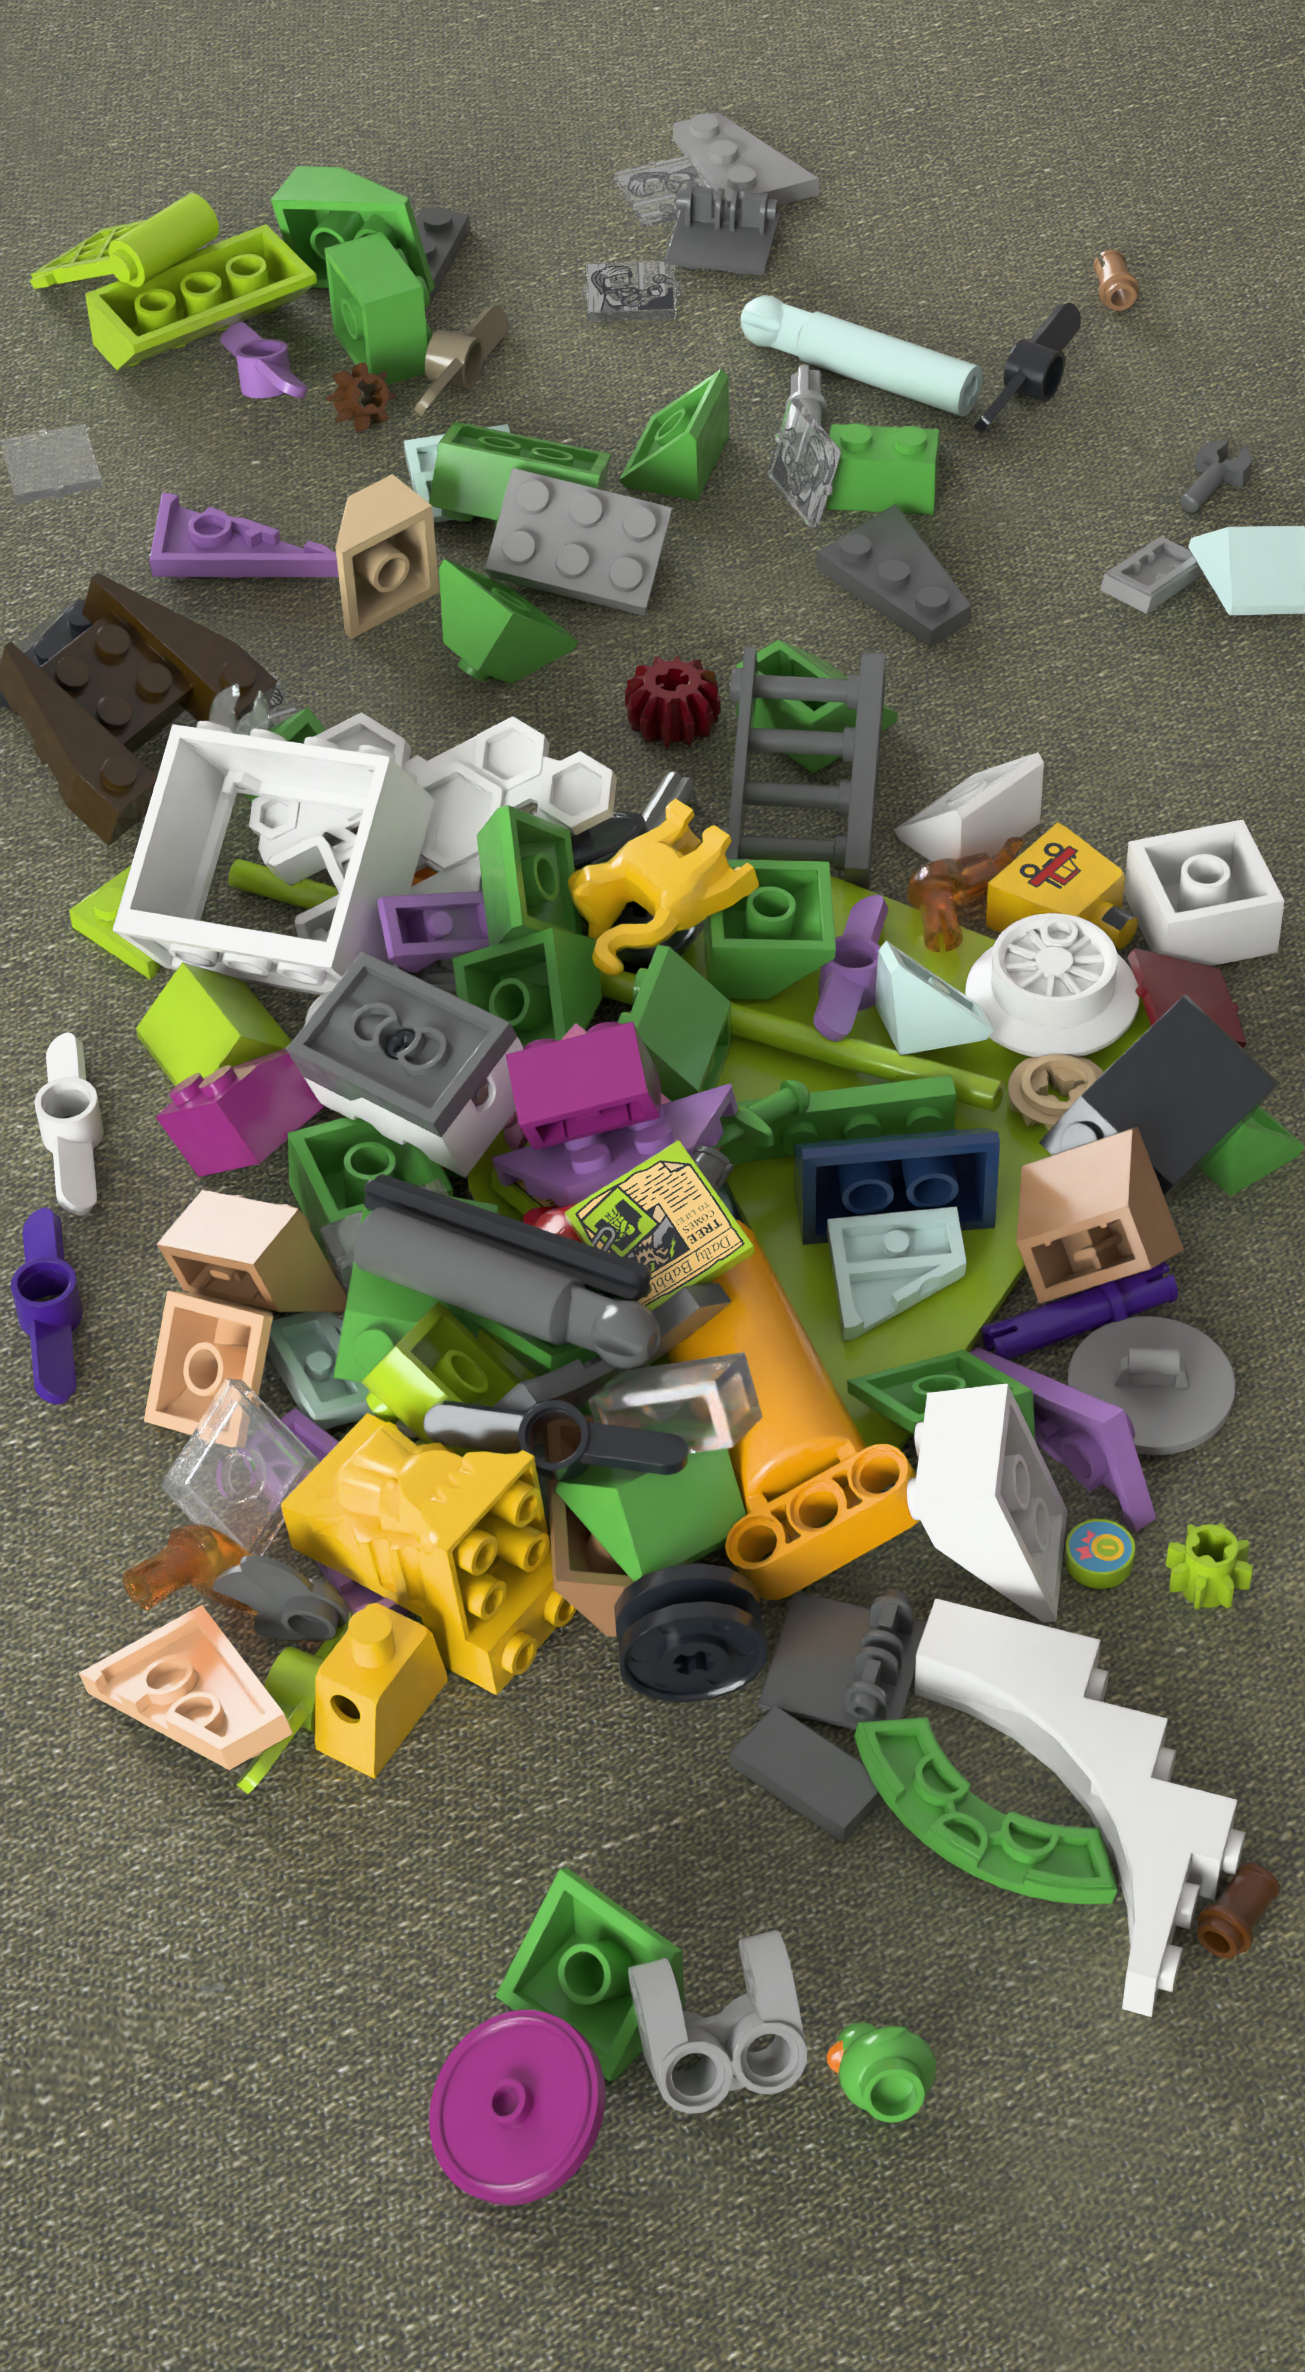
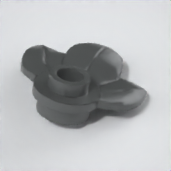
M242 1557L239 1566L225 1570L215 1579L212 1586L213 1591L238 1600L257 1611L254 1623L255 1633L269 1638L282 1640L305 1639L315 1642L328 1641L335 1636L337 1628H341L346 1624L350 1612L348 1603L340 1596L339 1591L333 1585L322 1580L307 1579L293 1567L268 1557Z

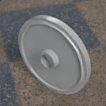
M1152 1316L1131 1317L1118 1322H1111L1098 1328L1077 1347L1068 1369L1067 1386L1075 1387L1081 1392L1109 1404L1117 1405L1125 1411L1135 1429L1133 1441L1137 1454L1168 1455L1195 1448L1212 1438L1223 1427L1233 1407L1235 1377L1232 1366L1223 1350L1200 1330L1168 1318Z

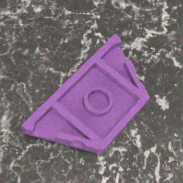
M729 1083L661 1104V1118L538 1150H533L532 1146H528L493 1157L492 1160L501 1185L507 1187L522 1179L528 1195L539 1199L554 1200L555 1205L563 1207L580 1203L678 1140L690 1156H692L696 1146L704 1145L712 1148L717 1145L724 1133L720 1117L735 1115L738 1111V1106L732 1086Z

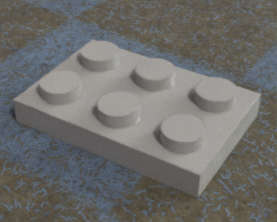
M512 468L485 566V575L494 579L645 616L672 515V507Z

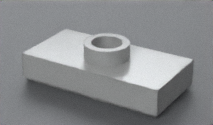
M1161 536L1104 573L1100 590L1147 614L1201 577L1203 571L1190 550Z

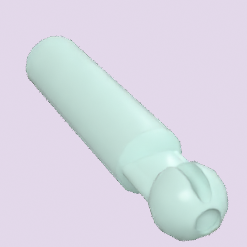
M763 295L754 298L746 304L741 313L740 326L745 337L759 347H772L798 356L805 363L961 417L968 415L973 409L981 391L983 372L982 368L978 365L818 311L811 313L784 304L774 296Z

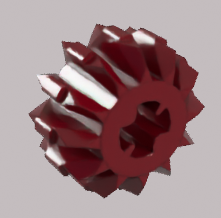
M679 654L673 661H664L655 656L652 666H636L635 676L627 680V688L624 692L627 719L630 722L632 731L642 733L645 743L660 739L663 740L666 748L675 741H681L691 746L694 736L709 737L711 727L714 723L718 722V714L721 713V696L719 695L718 682L715 678V672L703 669L701 660L685 663Z

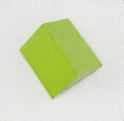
M185 962L181 963L136 1027L138 1039L174 1086H177L180 1082L196 1073H200L204 1078L224 1066H237L286 1048L292 1042L244 981Z

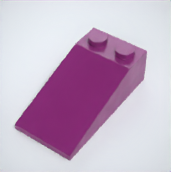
M287 1047L234 1067L230 1065L224 1066L204 1078L200 1073H196L180 1082L170 1091L169 1096L173 1102L155 1117L198 1177L260 1164L288 1139L289 1132L300 1129L324 1107L286 1051Z

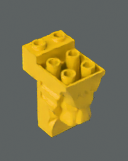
M367 1413L281 1503L293 1549L420 1616L423 1625L433 1633L444 1667L495 1695H498L515 1675L523 1674L530 1667L536 1656L537 1649L557 1627L565 1626L577 1610L557 1593L553 1587L551 1546L534 1455L524 1450L513 1454L485 1451L470 1452L462 1457L456 1454L455 1450L445 1448L440 1442L425 1445L414 1443L398 1430L397 1425L389 1421L385 1422Z

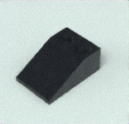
M1184 995L1079 1096L1039 1143L1051 1155L1138 1126L1167 1206H1169L1280 1083L1187 995Z

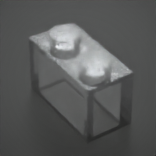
M745 1352L620 1371L589 1399L595 1423L675 1434L683 1438L687 1443L688 1454L734 1447L763 1418Z

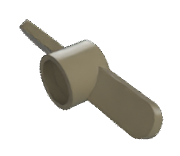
M495 305L484 309L463 334L438 329L433 334L426 352L425 374L427 379L434 381V383L426 391L413 411L422 417L449 385L468 390L474 387L481 373L483 361L508 332V319L501 307Z

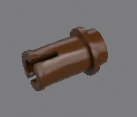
M1243 1863L1242 1866L1237 1868L1236 1874L1216 1904L1203 1908L1198 1915L1199 1928L1197 1930V1937L1209 1952L1218 1957L1230 1959L1235 1957L1237 1953H1244L1250 1948L1254 1942L1253 1928L1272 1900H1275L1280 1893V1885L1273 1874L1258 1864Z

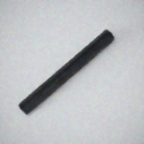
M384 1174L378 1175L374 1180H368L364 1187L366 1196L363 1204L370 1212L381 1207L391 1209L579 1279L585 1283L586 1288L620 1300L639 1302L642 1297H647L650 1292L652 1272L647 1265Z

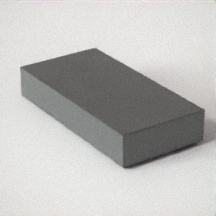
M776 1705L730 1752L731 1767L843 1843L883 1800L872 1783L863 1763Z

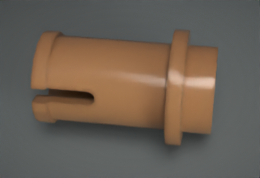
M1117 250L1104 251L1101 253L1105 266L1103 267L1102 261L1098 257H1096L1093 264L1094 272L1100 282L1098 289L1100 301L1104 306L1116 311L1128 309L1138 297V281L1134 275L1129 273L1126 259L1121 252Z

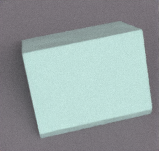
M1305 526L1226 527L1191 538L1188 547L1229 615L1305 614Z

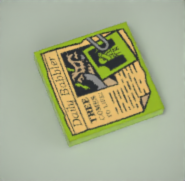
M679 1140L565 1211L566 1220L582 1243L642 1263L650 1268L652 1272L650 1280L651 1289L647 1297H642L639 1303L652 1312L681 1288L710 1283L755 1254L754 1245Z

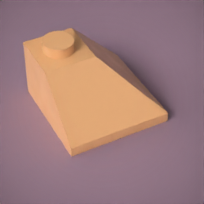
M167 1291L144 1421L238 1449H249L273 1320L270 1309L198 1293Z

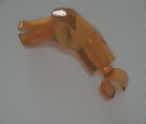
M1011 837L1007 839L993 860L986 852L954 859L945 858L932 861L911 875L907 887V898L910 904L921 912L924 943L929 950L940 952L938 934L941 932L943 933L945 951L955 949L962 943L963 934L959 926L956 907L987 895L988 883L1017 858L1015 855L1025 842L1022 838Z
M191 1524L173 1529L166 1548L148 1560L146 1559L135 1567H131L123 1575V1583L127 1594L135 1604L140 1602V1608L143 1610H150L170 1594L190 1584L201 1594L216 1603L255 1616L258 1613L238 1600L213 1591V1583L221 1573L231 1567L239 1566L242 1557L255 1555L248 1552L224 1533L207 1525Z

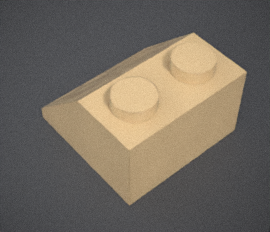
M393 474L350 495L347 498L335 548L345 634L353 639L439 593L440 590L432 505Z

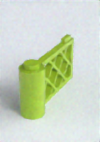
M189 193L147 220L103 228L31 273L32 279H30V282L34 289L114 274L121 282L128 283L133 287H140L217 238L219 222L212 207L203 197L196 193Z

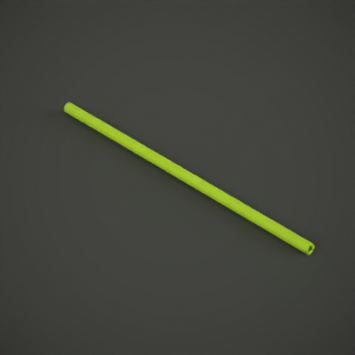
M237 859L229 871L228 881L229 885L233 888L308 910L339 895L335 886L307 878L290 886L276 877L268 867L242 859ZM599 969L602 996L634 1005L632 995L636 974L624 971L618 976H609ZM731 1002L732 1035L891 1082L952 1075L956 1091V1101L993 1112L998 1109L1004 1094L1003 1081L914 1055H899L897 1050L846 1036L842 1041L834 1042L825 1038L814 1026Z

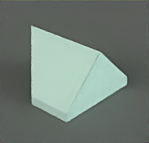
M888 941L878 950L875 1007L899 1055L987 1040L993 1033L994 1029L981 1006Z

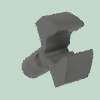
M1228 439L1210 442L1201 447L1196 454L1195 470L1202 472V474L1180 499V505L1184 511L1188 513L1197 512L1222 483L1226 482L1243 488L1250 480L1252 465L1251 454L1247 446L1239 452L1238 457L1231 460H1225L1228 453Z

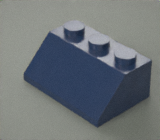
M988 1128L952 1129L941 1132L896 1136L885 1135L873 1138L794 1144V1192L803 1245L828 1243L827 1219L957 1207L961 1231L995 1228L1000 1153L998 1132Z

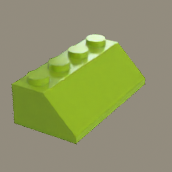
M265 224L193 252L140 287H133L119 280L86 293L93 345L116 370L127 366H134L145 359L171 349L183 347L188 342L216 331L226 330L234 323L247 320L262 313L272 312L277 307L297 300L317 283L316 273Z

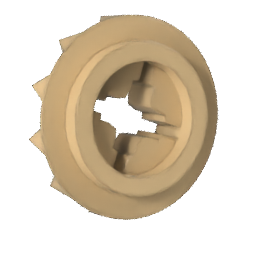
M1051 1054L1039 1058L1029 1057L1021 1062L1010 1075L1008 1093L1011 1111L1022 1113L1026 1127L1042 1123L1045 1124L1049 1132L1079 1096L1103 1074V1071L1095 1063L1082 1056L1073 1057L1065 1054ZM1048 1083L1052 1085L1054 1090L1057 1089L1062 1096L1069 1095L1068 1101L1059 1102L1056 1096L1048 1095Z

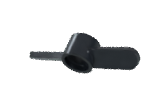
M1073 303L1058 305L1030 340L1021 339L1016 343L1005 366V388L973 426L978 432L982 433L1015 392L1042 402H1048L1055 395L1065 369V354L1062 350L1078 332L1081 325L1080 312Z
M445 1400L434 1404L424 1418V1430L427 1436L435 1443L440 1442L446 1446L502 1454L519 1453L524 1450L534 1455L536 1469L539 1474L556 1481L573 1479L581 1475L590 1464L672 1475L683 1470L688 1463L687 1443L678 1435L587 1422L575 1406L560 1400L541 1402L532 1407L528 1412ZM556 1419H568L577 1423L581 1430V1441L577 1450L569 1458L560 1462L549 1463L536 1457L534 1441L537 1433L545 1424Z

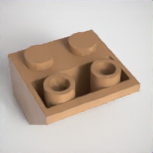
M1138 1126L1022 1166L1016 1243L1039 1304L1152 1269L1184 1250Z
M202 1190L157 1243L184 1291L279 1312H343L346 1307L347 1296L336 1278L337 1272L335 1267L325 1258L311 1232V1224L307 1217L298 1208L291 1205H277L248 1199L241 1195L232 1196Z

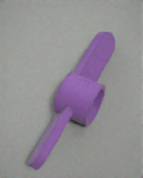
M242 321L234 323L225 330L220 341L237 359L240 388L243 395L252 398H269L286 393L297 398H305L308 387L291 372L288 346L285 342L274 339H262Z
M881 895L866 897L852 907L843 935L835 937V959L820 967L818 987L820 999L813 1021L817 1030L825 1038L834 1042L842 1041L849 1034L857 1011L868 1009L875 1004L878 950L880 949L878 941L888 913V906Z

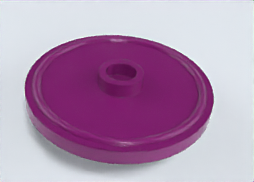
M516 2010L506 2012L488 2019L469 2032L445 2061L436 2080L430 2103L429 2129L432 2147L447 2177L464 2192L482 2201L497 2205H520L533 2202L547 2196L566 2183L586 2160L601 2128L605 2109V2082L598 2056L592 2045L579 2030L566 2021L543 2011Z

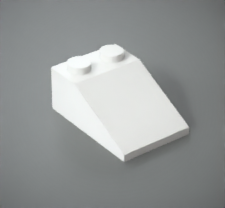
M1000 1384L927 1393L924 1422L917 1423L914 1435L916 1453L919 1459L917 1475L915 1478H910L907 1485V1501L911 1516L914 1520H921L934 1547L1041 1622H1056L1068 1510L1009 1385Z

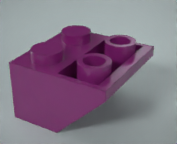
M633 1021L625 1024L618 1022L601 1023L591 1027L583 1035L560 1041L549 1038L540 1039L527 1044L521 1051L506 1054L519 1126L533 1150L661 1118V1082L659 1073Z

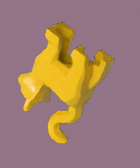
M676 798L666 807V820L660 826L628 841L608 862L585 866L573 872L569 877L568 888L571 892L573 903L577 911L589 923L588 937L595 939L591 958L595 967L609 976H618L624 972V965L616 956L618 951L626 948H653L669 939L674 933L690 929L708 916L731 907L759 887L755 869L748 862L742 867L738 866L735 869L729 866L725 853L732 842L730 835L713 825L702 833V843L688 826L695 816L693 809ZM627 902H637L654 917L647 924H621L611 928L622 913Z

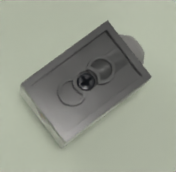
M362 951L332 991L321 995L312 1003L307 1012L304 1027L290 1043L286 1051L322 1105L352 1120L361 1118L369 1122L383 1136L401 1145L406 1142L421 1149L430 1160L466 1178L516 1111L506 1054L521 1051L524 1047L510 1022Z

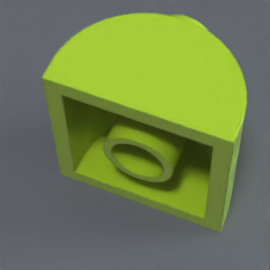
M439 1301L361 1381L370 1390L366 1396L370 1410L385 1422L389 1421L396 1424L401 1420L420 1438L416 1443L422 1445L435 1443L427 1436L424 1430V1418L429 1409L437 1402L447 1400L493 1407L515 1386L522 1382ZM443 1445L445 1448L455 1450L456 1454L462 1457L470 1452H483L481 1450Z

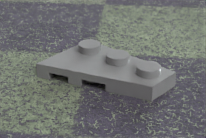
M719 112L699 114L692 119L673 123V140L705 186L714 189V199L716 200L719 188L725 189V207H730L733 190H739L740 192L739 208H741L743 192L769 194V199L778 200V206L819 195V178Z

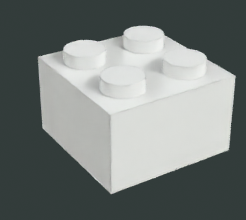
M1244 820L1128 842L1124 895L1134 916L1138 918V925L1151 952L1207 966L1278 953L1284 899Z

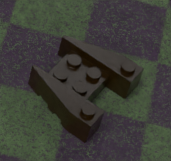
M97 573L91 578L82 615L93 625L40 667L12 641L8 642L4 646L0 662V690L15 716L20 715L34 739L33 748L42 764H48L59 783L58 792L67 808L110 846L146 816L157 776L133 754L136 750L185 710L198 722L208 721L227 727L234 734L242 735L266 715L278 681L237 643Z

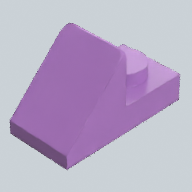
M483 891L383 896L377 900L388 960L410 972H419L436 960L453 959V957L489 947Z

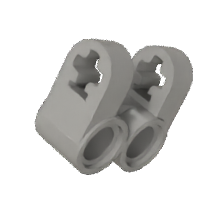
M778 1930L739 1940V1951L747 1993L733 1999L723 2009L721 2014L706 2018L689 2011L683 2012L676 1980L667 1958L629 1967V1981L644 2059L663 2099L673 2109L687 2114L703 2113L716 2107L728 2095L729 2091L746 2087L748 2090L759 2094H775L790 2088L801 2077L807 2064V2047L791 1964L784 1941ZM764 2034H776L774 2041L766 2049L759 2052L747 2051L750 2044L756 2038ZM690 2053L703 2054L701 2060L694 2067L686 2071L673 2070L675 2064L682 2057Z

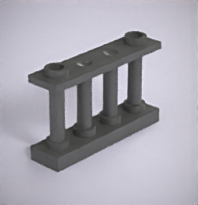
M745 646L743 668H732L730 702L739 703L729 824L728 828H720L729 834L732 840L725 853L726 858L732 860L758 859L829 862V864H834V870H845V881L869 890L886 683L885 653L862 652L860 674H849L848 679L758 675L756 647ZM756 698L847 703V709H857L856 727H845L844 732L754 728ZM752 751L843 756V762H853L852 780H841L840 786L749 781ZM747 805L836 809L839 816H849L847 835L836 834L835 840L744 835Z

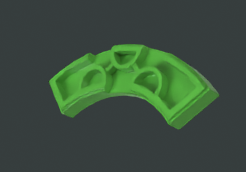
M928 1717L858 1722L854 1738L861 1760L872 1783L900 1821L925 1845L944 1859L979 1879L1025 1896L1074 1904L1113 1903L1117 1893V1886L1100 1827L1079 1828L1060 1826L1028 1818L1014 1811L1005 1815L989 1806L969 1791L971 1784L956 1770L940 1748L932 1732Z

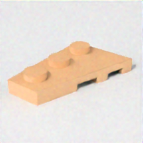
M203 1605L198 1606L79 1673L88 1694L228 1770L262 1754L264 1750L293 1734L283 1711Z

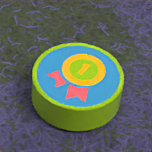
M1091 1519L1078 1524L1071 1530L1066 1540L1065 1566L1074 1580L1086 1587L1108 1589L1118 1586L1130 1576L1134 1565L1135 1543L1131 1534L1123 1526L1106 1519Z

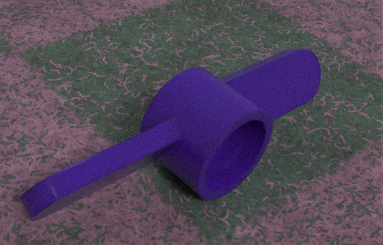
M40 1208L33 1212L24 1224L25 1264L20 1266L11 1279V1291L20 1327L30 1336L34 1388L43 1400L52 1404H64L69 1401L76 1389L72 1331L78 1327L82 1320L83 1308L76 1274L64 1259L61 1219L49 1208ZM59 1295V1297L50 1301L35 1302L44 1296Z

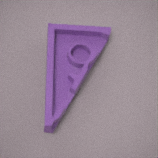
M162 493L150 554L152 577H339L336 552L331 551L327 546L309 540L303 549L281 541L280 532L277 529L242 517L228 516L224 511L210 506L203 513H198L180 507L177 495L172 493Z
M979 1347L970 1352V1354L1033 1390L1035 1442L1053 1459L1066 1466L1074 1478L1089 1492L1101 1484L1107 1487L1120 1501L1122 1508L1121 1522L1130 1530L1138 1532L1157 1519L1133 1441L1135 1429L1131 1419L1123 1409Z

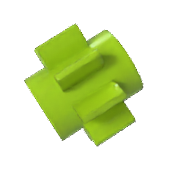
M1223 1523L1218 1525L1207 1524L1195 1527L1193 1524L1187 1525L1185 1545L1178 1542H1169L1166 1566L1171 1569L1169 1590L1171 1592L1182 1591L1185 1598L1193 1603L1194 1609L1199 1610L1201 1607L1211 1608L1220 1605L1227 1609L1232 1607L1234 1588L1249 1590L1251 1586L1253 1566L1247 1563L1249 1541H1237L1234 1534L1226 1529Z

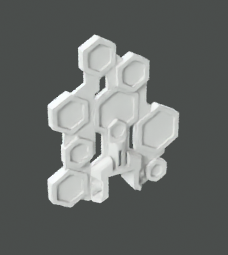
M362 712L314 736L335 743L341 750L358 752L361 745H370L393 753L395 755L394 761L402 769L416 775L418 778L417 783L435 799L415 872L428 866L436 871L437 874L413 885L409 895L483 891L476 835L499 807L510 805L519 809L531 802L538 804L537 813L533 815L567 828L575 835L613 817L617 777L614 772L581 751L561 761L548 758L550 743L545 735L514 716L428 761L418 755L410 759L411 747L404 738ZM259 796L252 800L249 827L255 834L260 836L258 850L268 869L276 877L292 886L327 868L338 890L339 895L297 915L295 918L298 938L327 942L356 839V834L350 830L360 825L363 812ZM390 961V965L405 972L406 969Z

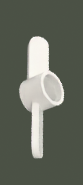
M64 1033L54 1039L47 1050L48 1083L38 1091L35 1097V1109L43 1144L53 1153L57 1201L67 1212L82 1216L88 1214L97 1201L93 1149L101 1142L104 1128L97 1092L86 1081L83 1044L73 1034ZM71 1115H77L71 1118H64Z

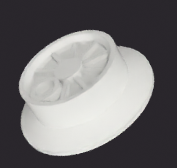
M1038 914L1011 924L999 935L994 946L983 953L975 962L966 982L965 995L981 1006L994 1029L989 1038L1009 1050L1037 1058L1051 1054L1080 1057L1106 1048L1117 1041L1129 1029L1139 1007V996L1135 992V989L1138 987L1135 976L1129 965L1117 954L1110 937L1095 924L1066 914Z

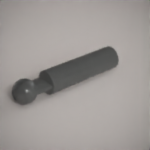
M385 1207L376 1208L362 1222L356 1235L353 1249L354 1261L357 1268L555 1345H563L567 1342L598 1353L603 1360L615 1368L629 1369L644 1365L656 1353L661 1339L659 1323L652 1311L638 1301H615L587 1290L585 1283L579 1279Z

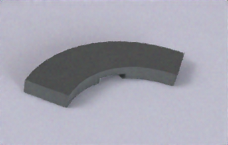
M711 1282L685 1286L652 1312L659 1323L661 1339L656 1353L644 1365L629 1369L615 1368L603 1360L600 1355L589 1360L584 1365L577 1359L552 1372L520 1382L493 1407L528 1412L532 1407L541 1402L560 1400L579 1408L653 1363L711 1320L732 1301L719 1283Z

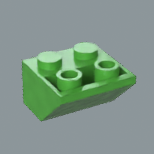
M777 640L757 652L758 675L848 679L847 676L821 657L781 640ZM743 661L737 664L736 668H743ZM756 698L754 728L844 732L845 727H856L857 709H847V703ZM736 703V714L738 718L739 703ZM885 704L883 708L882 731L895 724L898 718V713ZM785 753L812 774L842 757Z
M657 945L649 968H640L637 972L632 995L634 1005L631 1013L622 1012L618 1023L634 1022L659 1073L661 1093L670 1101H675L716 1088L732 1046L731 1001L672 948Z

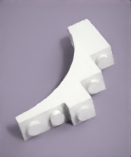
M935 1598L916 1653L914 1695L966 1712L1013 1738L1055 1772L1089 1813L1095 1826L1100 1827L1103 1841L1114 1860L1128 1913L1130 1955L1122 2009L1152 2017L1159 1989L1173 1992L1178 1976L1183 1948L1171 1945L1176 1926L1190 1929L1198 1896L1215 1900L1222 1872L1232 1875L1236 1874L1246 1832L1233 1829L1237 1800L1170 1783L1176 1750L1164 1747L1168 1719L1103 1702L1109 1671L1098 1669L1101 1640Z

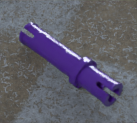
M1162 1262L1152 1269L1094 1286L1085 1291L993 1324H985L981 1328L985 1349L988 1352L995 1349L996 1352L993 1354L1010 1360L1111 1322L1127 1319L1129 1316L1156 1306L1175 1302L1178 1299V1288L1173 1274L1163 1278V1274L1169 1273L1170 1268L1165 1262Z

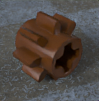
M366 362L354 365L352 375L346 371L336 373L333 378L339 386L335 393L326 396L327 401L334 402L335 409L338 412L335 421L339 423L345 420H354L356 432L369 429L370 419L378 424L387 421L389 416L384 408L388 401L396 398V394L389 392L384 382L387 373L384 371L376 375L368 374ZM360 389L364 393V395L361 398L362 405H360V403L358 402V399L361 397L362 394Z

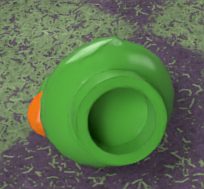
M864 2022L853 2023L839 2033L836 2043L827 2053V2064L833 2071L839 2073V2083L847 2098L858 2108L869 2112L874 2118L884 2122H900L912 2117L922 2106L924 2098L932 2089L936 2077V2057L931 2047L919 2035L910 2032L907 2027L888 2026L877 2029L872 2024Z

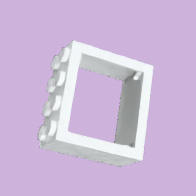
M199 721L196 728L173 724L113 931L164 968L177 970L181 963L185 962L248 983L323 995L332 991L362 951L390 964L377 900L383 896L409 895L435 799L417 783L418 778L416 775L402 769L394 761L395 755L379 747L361 745L358 752L341 750L335 743L316 737H306L304 744L288 742L284 737L262 729H252L250 736L234 734L227 727L208 721ZM237 793L363 812L327 942L200 921Z

